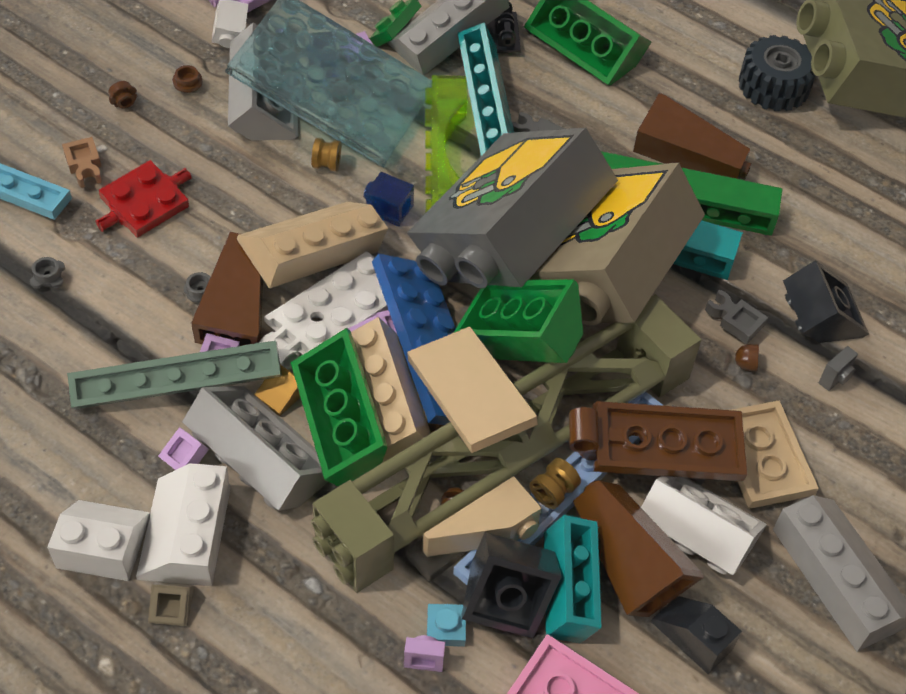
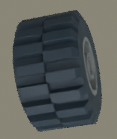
M770 35L769 38L761 37L758 41H753L746 50L738 80L740 82L739 88L743 91L745 98H750L751 103L754 105L759 104L762 106L761 108L766 110L770 108L774 111H780L781 109L789 111L793 107L798 108L802 106V103L806 102L816 77L811 68L812 56L807 45L801 44L795 38L789 39L788 36L783 35L782 37Z

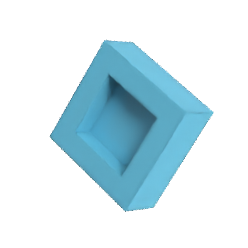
M428 604L427 636L445 642V646L465 647L466 620H463L461 616L463 605Z

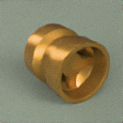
M555 458L547 465L546 472L537 475L530 482L529 486L534 497L542 505L549 509H556L564 501V495L572 493L580 485L581 479L576 469L570 463L561 458Z

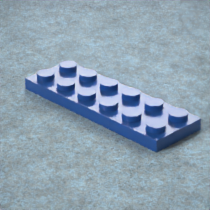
M378 253L372 264L427 421L430 424L446 425L450 422L420 379L408 361L407 356L408 351L454 333L456 328L439 284L431 281L420 270L416 261Z

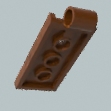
M597 401L593 404L592 408L579 407L571 410L569 413L570 449L578 453L597 451V460L594 461L593 472L744 481L747 476L742 411ZM637 436L641 439L642 443L640 445L632 444L629 441V437Z

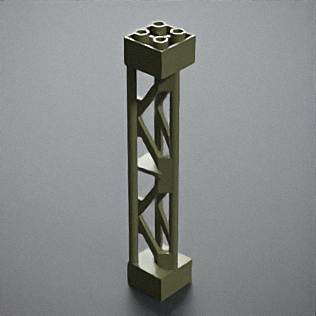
M656 294L651 296L634 323H611L577 344L575 353L569 358L567 363L547 362L513 383L522 396L541 384L548 390L528 403L535 414L540 412L537 418L538 425L534 426L530 439L526 432L522 431L471 453L464 441L458 436L459 434L451 422L354 481L349 480L312 503L313 519L311 524L315 531V537L312 540L317 551L323 557L329 556L335 564L333 568L337 577L344 585L349 583L356 593L360 592L394 570V553L567 443L569 441V424L554 433L551 427L562 398L565 395L620 391L604 402L629 403L651 389L660 398L690 378L702 339ZM619 337L616 349L601 358H596L593 354L594 351ZM568 372H577L576 374L566 379ZM602 372H621L632 377L626 379L591 380ZM432 455H443L429 464ZM468 456H492L499 458V460L460 463L461 460ZM402 469L409 475L408 478L369 502L362 495ZM489 474L415 522L413 521V516L432 478ZM399 500L389 526H387L377 513Z

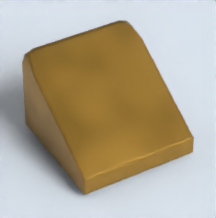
M281 364L282 377L265 379L254 394L278 416H281L300 398L294 374Z

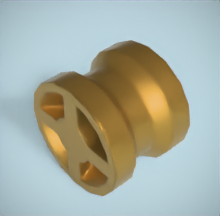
M316 138L312 149V168L319 169L323 166L328 167L330 171H338L342 152L341 141L334 140L328 143L322 138Z

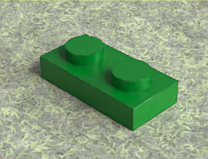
M399 0L389 9L391 14L382 18L375 25L377 30L369 38L375 47L389 42L396 37L422 7L418 0H408L406 2Z

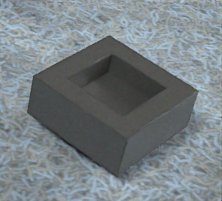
M849 346L845 347L826 364L818 383L827 391H830L838 383L844 385L856 370L852 366L858 353Z

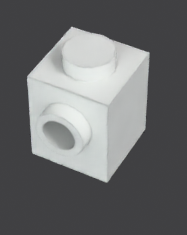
M219 0L215 12L212 43L230 48V41L246 28L247 3Z

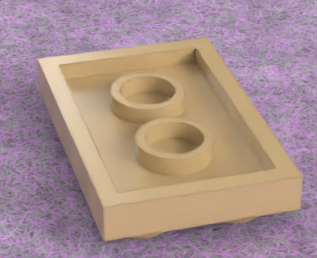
M780 400L732 409L742 411L747 476L744 481L737 482L748 508L751 509L816 495L819 489Z

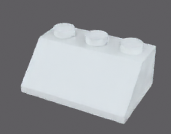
M190 463L158 479L136 575L137 580L212 586L230 494L227 466Z
M661 476L656 479L641 506L666 535L676 541L675 544L683 552L691 555L697 553L708 560L707 565L721 574H727L728 572L734 575L767 525L689 478Z

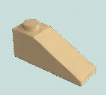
M513 476L423 534V552L429 557L477 550L484 532L512 540H518L519 538L525 540L532 536L539 527L541 507Z

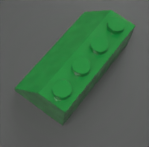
M540 0L524 25L525 29L609 86L634 69L652 43L589 0Z
M574 279L528 280L522 287L487 285L485 288H480L454 333L471 327L494 359L567 363L569 358L575 353L576 346L583 336L579 285Z
M345 328L290 362L324 480L338 487L349 480L354 481L382 464L388 448L351 331Z

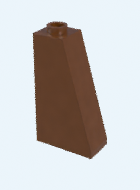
M661 93L656 97L640 125L633 149L635 153L664 164L679 163L681 168L743 180L746 179L752 164L747 161L750 148Z
M229 233L193 317L191 325L195 343L203 344L207 333L239 341L240 346L256 344L262 339L263 278L237 240V236L240 235L239 233Z
M601 480L594 481L588 484L583 489L584 492L573 500L582 519L596 521L598 524L599 557L627 615L650 617L704 578L699 568L620 485Z

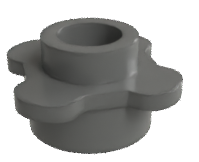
M42 257L36 260L32 265L33 277L30 279L31 286L33 288H40L42 286L60 287L63 284L61 274L65 270L64 263L52 257Z

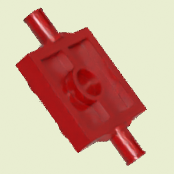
M149 160L98 190L99 196L109 207L110 212L95 220L97 227L103 232L112 225L120 223L127 227L137 238L189 207L188 198L178 189V186L192 179L190 172L183 168L174 175L168 176L152 160Z

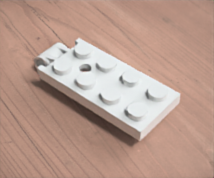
M367 251L264 316L266 324L275 332L266 334L259 343L276 340L280 364L290 371L292 370L290 362L300 357V354H305L345 328H350L377 315L378 312L387 311L388 307L372 264L375 257ZM312 318H320L322 321L315 322Z

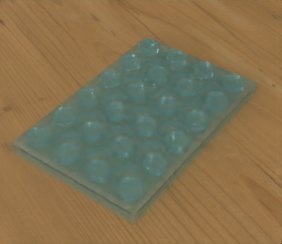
M277 0L228 63L225 71L228 75L338 141H341L383 168L436 85L434 81L300 0Z

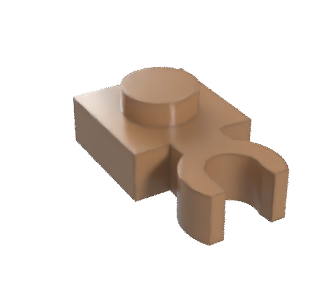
M93 137L62 144L70 173H76L79 187H85L84 179L87 177H94L97 184H100L102 178L98 167L102 166Z

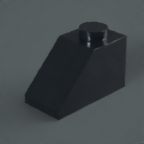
M681 596L669 602L651 620L652 624L707 674L734 649L742 633V630L712 604Z

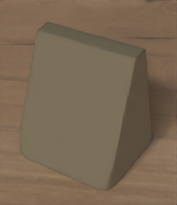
M164 582L152 584L148 623L187 626L194 585Z

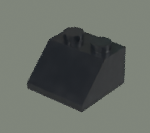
M813 261L783 280L787 290L785 299L796 312L798 319L795 320V323L803 336H810L819 343L863 338L869 335L848 284L818 261Z
M484 532L471 563L461 614L462 619L534 638L562 577L556 553Z

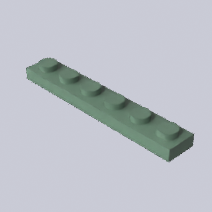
M275 340L67 373L71 408L80 409L200 390L202 387H219L282 377L278 344Z

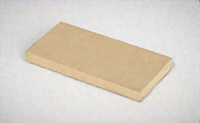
M471 327L407 352L408 361L471 453L538 425L537 415Z

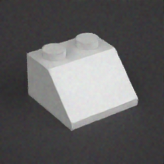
M78 500L60 514L47 548L57 569L129 581L148 526L150 512Z

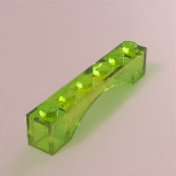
M432 75L431 87H425V105H431V109H425V127H431V131L425 130V149H431V153H425V171H431V176H425V194L431 195V199L425 200V213L460 178L450 164L445 147L456 127L466 119L468 99L466 76Z

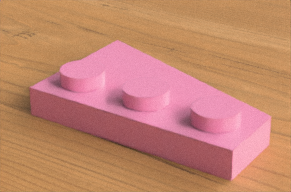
M547 634L507 694L639 693Z

